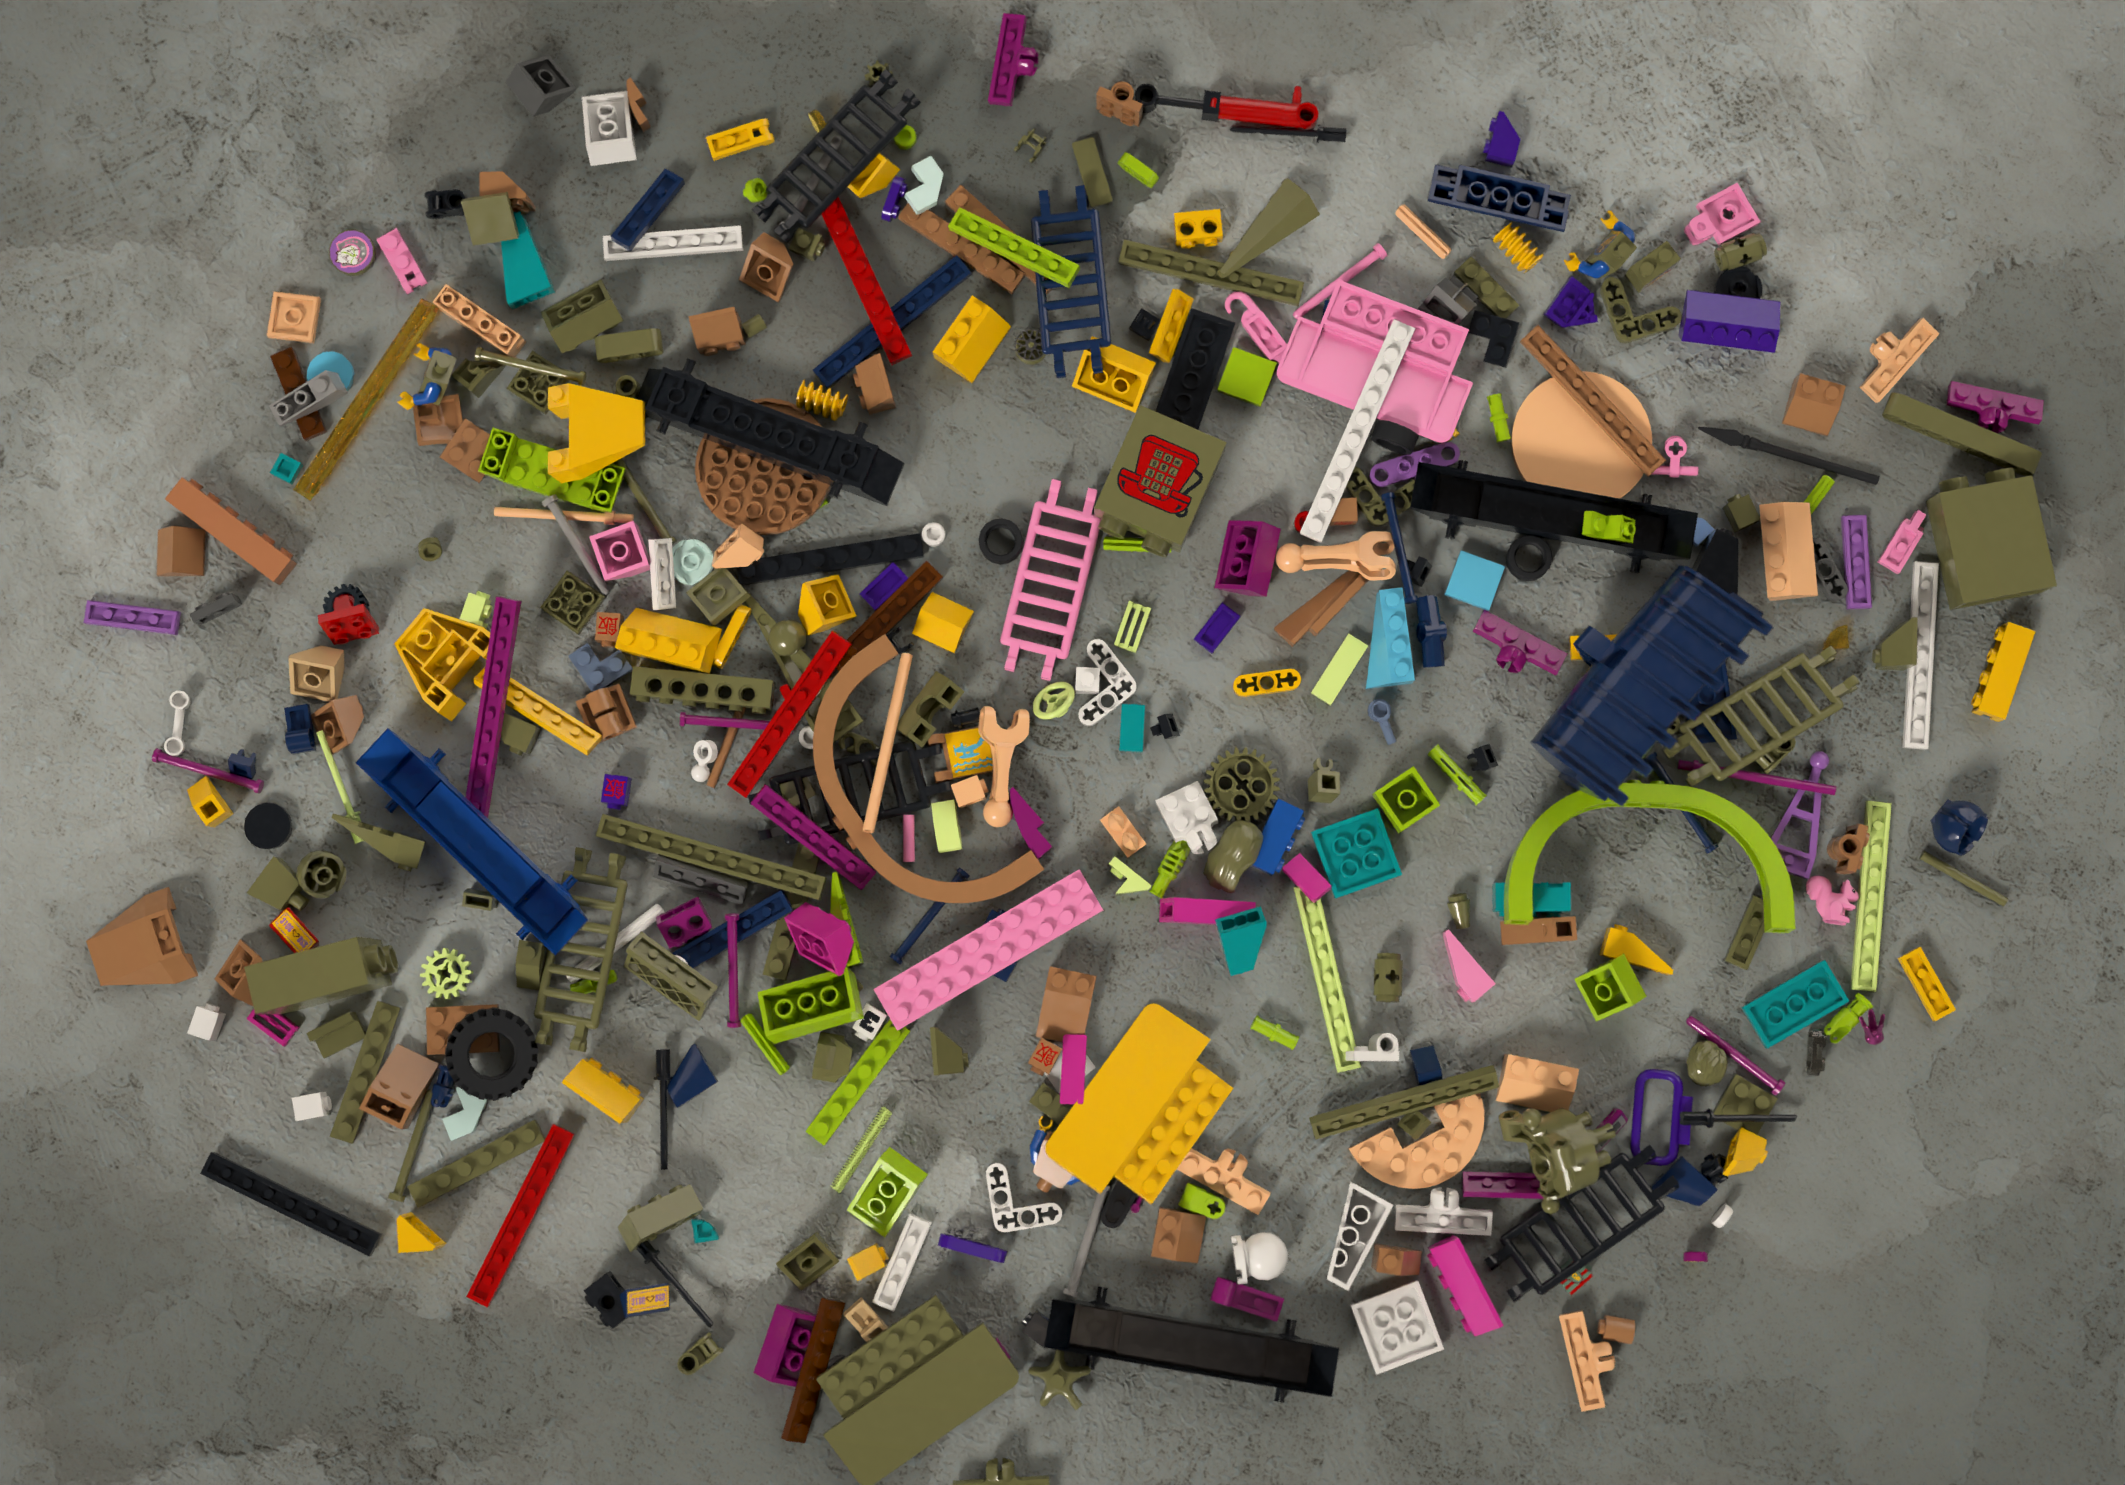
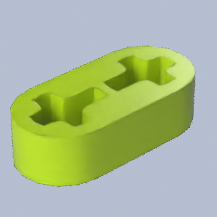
M1127 152L1118 160V164L1122 169L1149 188H1152L1159 180V176L1153 170Z

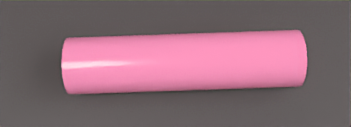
M903 815V862H915V815Z

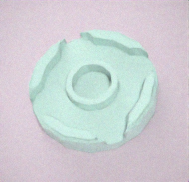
M683 540L673 546L674 578L684 585L695 586L714 570V567H712L713 552L700 540Z

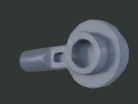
M1383 699L1372 701L1367 709L1368 716L1373 721L1379 722L1388 745L1397 742L1388 721L1391 714L1389 703Z

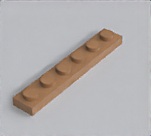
M962 185L945 201V204L955 213L960 207L1014 233ZM1006 258L1017 269L1025 273V276L1036 285L1034 271ZM1051 288V289H1046V295H1047L1053 288Z
M907 203L898 216L900 221L953 256L957 255L962 262L1011 294L1015 292L1025 277V273L989 249L950 231L948 228L949 223L930 210L917 215L909 203Z

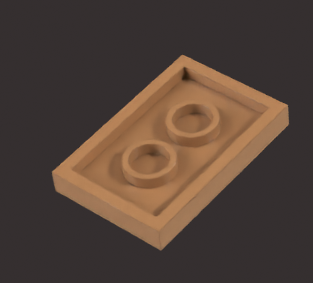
M499 1004L426 1007L427 1055L445 1054L449 1034H451L457 1022H460L467 1014L474 1013L482 1008L491 1009L494 1007L499 1009ZM484 1033L477 1037L472 1043L469 1053L500 1052L499 1033Z

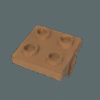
M1118 82L1111 90L1099 87L1096 94V106L1099 113L1106 117H1117L1125 125L1133 126L1134 124L1139 127L1142 120L1143 104L1134 100L1133 87L1127 82Z
M620 684L598 689L586 695L585 698L575 701L584 724L602 735L600 743L638 728Z
M1862 824L1848 826L1845 835L1835 837L1828 842V855L1838 861L1835 869L1836 873L1845 875L1855 873L1857 869L1861 868L1863 863L1862 849L1863 846L1866 847L1870 836L1867 833L1869 826ZM1843 843L1846 846V851L1843 849Z

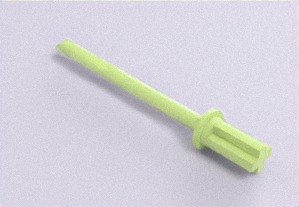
M323 730L318 731L316 734L347 812V815L344 817L362 822L359 816L361 812H354L325 734ZM350 831L355 844L363 842L361 838Z

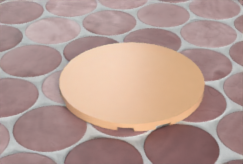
M1582 371L1652 444L1650 422L1637 397L1627 387L1613 378L1595 372ZM1553 377L1541 383L1527 396L1515 416L1512 426L1511 449L1517 470L1526 482L1621 499L1635 487L1644 474Z

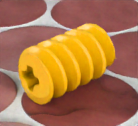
M1511 222L1494 237L1493 242H1501L1499 249H1507L1505 256H1513L1511 263L1513 265L1519 263L1517 271L1525 270L1524 273H1526L1544 255L1535 256L1538 247L1530 249L1529 246L1532 240L1524 242L1523 239L1526 233L1518 235L1517 232L1520 226L1512 228L1513 222Z
M804 379L796 397V406L798 408H802L805 405V410L808 412L813 408L816 415L822 411L824 418L831 414L832 421H836L843 415L848 402L847 394L843 399H840L839 391L834 396H831V388H828L823 393V385H820L815 390L814 382H811L806 387Z

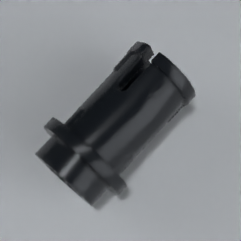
M978 707L961 712L955 710V713L951 714L953 727L960 729L961 726L979 722L980 712Z

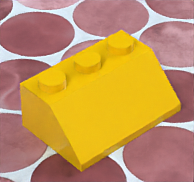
M972 295L933 350V356L946 367L970 383H973L1007 335L1011 326L991 307Z
M1111 344L1109 347L1101 348L1103 373L1094 374L1091 363V349L1084 350L1072 387L1136 413L1151 379L1156 362Z
M592 1057L589 1060L583 1058L564 1078L562 1083L619 1124L629 1122L644 1100L640 1096L641 1091L631 1084L627 1087L621 1083L622 1078L612 1071L607 1073L601 1069L603 1065Z

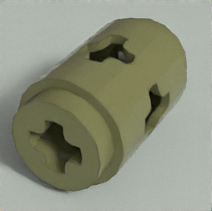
M1760 233L1742 236L1720 244L1718 248L1714 249L1715 260L1721 271L1731 270L1756 262L1767 255V247ZM1736 241L1741 242L1739 245H1734ZM1742 259H1747L1745 263L1740 262Z
M1377 953V959L1374 961L1373 994L1376 996V1002H1399L1402 996L1403 974L1401 954ZM1386 975L1391 977V981L1386 979Z

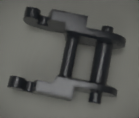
M901 626L886 635L897 649L896 651L899 655L914 646L913 642H911L908 646L901 648L895 642L893 636L903 629Z

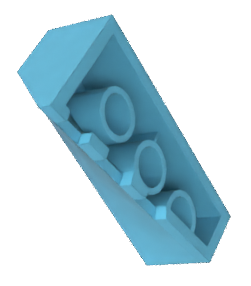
M1402 587L1379 590L1376 594L1366 689L1412 684L1415 681Z

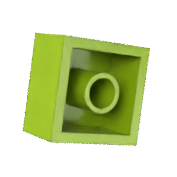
M1414 766L1372 794L1398 834L1440 806Z
M1624 954L1589 969L1574 979L1596 1022L1629 1008L1647 997Z

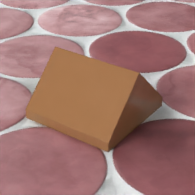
M180 526L159 529L157 576H204L205 530Z

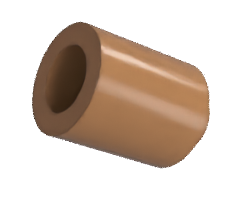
M1605 1315L1603 1320L1599 1319L1597 1332L1601 1334V1338L1604 1340L1632 1344L1635 1334V1320Z

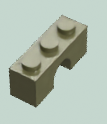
M936 671L899 719L897 730L920 747H923L936 730L931 725L934 714L941 708L951 710L965 691L949 678Z

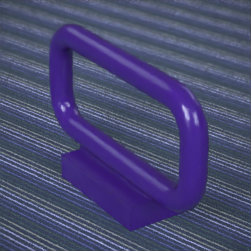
M1647 1069L1638 1075L1635 1082L1630 1143L1631 1153L1634 1157L1641 1152L1640 1140L1645 1082L1652 1078L1669 1080L1674 1086L1669 1152L1665 1156H1657L1645 1163L1646 1165L1667 1166L1677 1158L1679 1144L1690 1145L1691 1125H1681L1679 1114L1680 1112H1692L1693 1097L1683 1096V1082L1676 1073L1668 1070Z

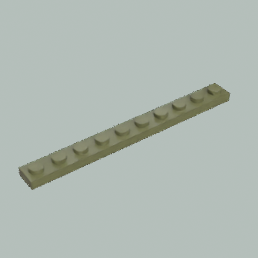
M602 814L596 833L597 837L816 900H821L827 880L823 876L606 814Z

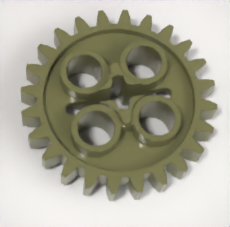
M1235 747L1233 755L1226 750V758L1218 755L1219 763H1210L1214 771H1206V774L1211 779L1204 780L1205 784L1210 785L1209 788L1204 790V793H1211L1207 800L1209 802L1214 801L1215 803L1212 809H1220L1219 817L1224 813L1228 814V822L1232 817H1236V821H1240L1244 817L1245 821L1249 822L1250 816H1253L1257 821L1259 820V812L1266 816L1267 813L1264 808H1273L1269 801L1277 800L1278 797L1273 792L1280 791L1279 787L1274 786V783L1280 781V778L1272 776L1277 772V769H1269L1272 761L1264 763L1265 754L1258 758L1256 757V749L1251 754H1248L1247 747L1244 748L1243 753H1239L1238 748ZM1246 763L1250 767V772L1247 775H1241L1237 771L1238 764ZM1228 769H1232L1240 782H1247L1246 789L1254 796L1255 802L1250 800L1243 789L1237 790L1238 782L1228 773ZM1226 777L1231 780L1232 786L1230 789L1224 790L1220 788L1219 780ZM1253 782H1262L1265 786L1264 792L1255 793L1252 789ZM1236 796H1243L1247 802L1246 806L1237 808L1233 802Z

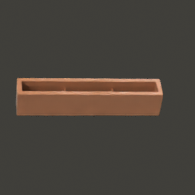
M182 477L165 500L270 580L281 585L297 565L291 559L294 555L283 547L280 550L273 545L276 541L265 533L262 536L255 532L257 527L248 520L244 522L237 518L238 512L229 506L226 508L222 507L219 504L221 500L211 492L207 495L201 491L203 486L192 478L188 481Z

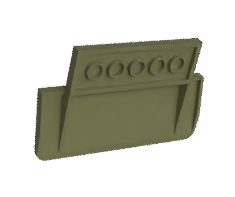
M934 1295L816 1377V1380L843 1418V1420L825 1431L823 1436L861 1485H873L1013 1388L1018 1383L1019 1374L983 1322L963 1335L937 1295Z

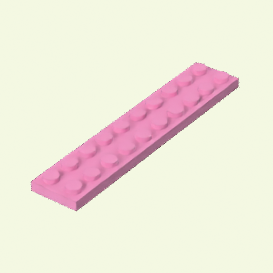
M1079 869L873 990L898 1031L1102 912L1103 909Z

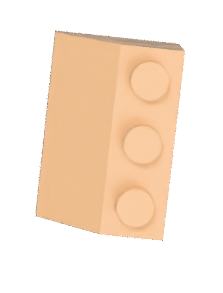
M1504 1054L1495 1101L1553 1112L1560 1108L1569 1110L1575 1093L1579 1069Z

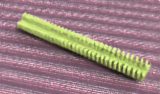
M881 1107L882 1110H879V1115H876L877 1118L874 1117L875 1120L871 1122L872 1125H869L871 1128L868 1127L869 1130H866L867 1133L865 1132L866 1135H863L864 1138L861 1137L862 1140H859L861 1143L858 1142L859 1145H856L858 1148L855 1147L856 1150H853L854 1153L850 1155L851 1158L848 1157L849 1160H846L848 1163L845 1162L846 1165H843L845 1168H842L843 1171L840 1170L841 1173H838V1178L835 1177L836 1180H833L835 1182L832 1183L833 1186L830 1185L837 1192H842L846 1183L850 1180L849 1178H851L858 1167L857 1165L863 1160L864 1155L868 1152L867 1150H869L874 1140L878 1137L877 1135L881 1132L880 1130H882L887 1120L891 1117L892 1112L886 1107Z

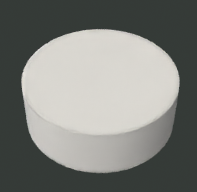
M931 522L923 528L922 537L927 545L936 547L944 542L946 533L942 525Z
M810 725L800 731L799 741L803 747L812 750L814 732Z
M1727 1204L1722 1205L1713 1216L1711 1223L1717 1228L1723 1227L1730 1219L1733 1209Z

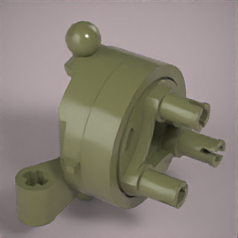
M1560 1108L1541 1116L1536 1109H1527L1523 1115L1516 1110H1510L1498 1116L1502 1136L1505 1141L1524 1142L1527 1144L1533 1172L1540 1182L1538 1193L1543 1196L1541 1207L1548 1214H1555L1559 1210L1560 1198L1594 1184L1599 1177V1168L1611 1163V1158L1607 1151L1601 1150L1596 1153L1595 1148L1598 1147L1599 1143L1615 1138V1130L1607 1133L1608 1130L1613 1128L1610 1123L1594 1130H1586L1585 1127L1592 1125V1117L1587 1111L1575 1116L1569 1110Z

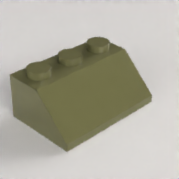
M601 279L541 311L545 324L562 354L566 351L574 350L579 344L587 340L594 339L599 333L607 329L615 328L623 321L619 310Z

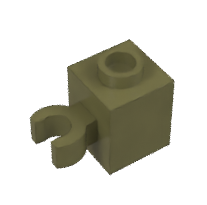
M1317 758L1313 763L1315 772L1308 778V801L1332 803L1340 795V772L1330 771L1333 768L1332 759H1329L1326 762V767H1323L1320 763V758Z

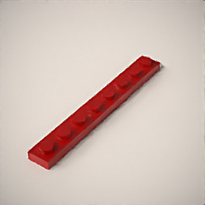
M837 197L821 215L892 366L912 357V353L839 197Z
M831 631L727 785L745 798L751 794L842 661L852 643L835 631Z
M557 1124L552 1125L466 1296L467 1298L485 1307L490 1306L576 1135L575 1133Z

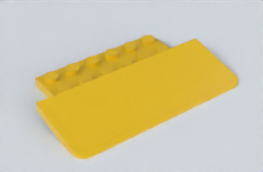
M1149 1004L1144 1007L1084 1090L1083 1104H1078V1100L1047 1141L1045 1145L1047 1156L1099 1194L1103 1192L1112 1177H1115L1149 1204H1152L1233 1090V1087L1197 1061V1058L1211 1039L1158 1004Z

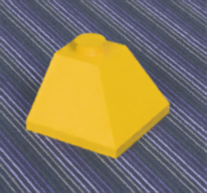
M839 574L802 584L798 616L807 636L826 631L857 617Z

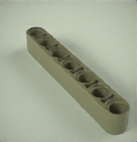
M1900 393L1890 394L1882 414L1889 421L2003 468H2013L2014 472L2023 476H2034L2042 456L2040 451Z

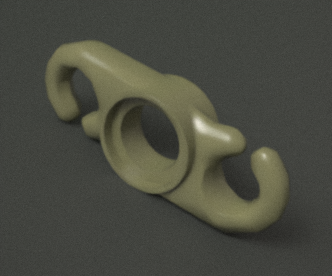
M852 731L838 740L840 749H845L844 740L847 737H851L854 743L846 750L854 754L860 753L859 748L864 743L870 744L873 750L881 748L873 741ZM878 758L871 760L872 765L877 766Z

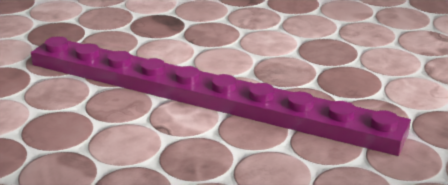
M497 596L495 600L465 796L487 818L490 810L522 602L502 596Z

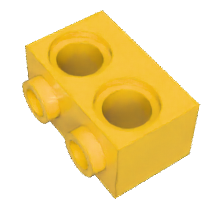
M1220 209L1174 213L1176 246L1188 249L1195 247L1196 244H1204V246L1211 247L1222 242L1223 232ZM1206 225H1213L1216 231L1207 233L1204 227ZM1183 227H1190L1193 233L1184 235L1180 230Z

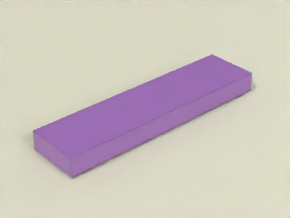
M1867 515L1842 516L1844 577L1848 588L1846 609L1872 608Z
M87 600L83 623L178 635L181 612Z

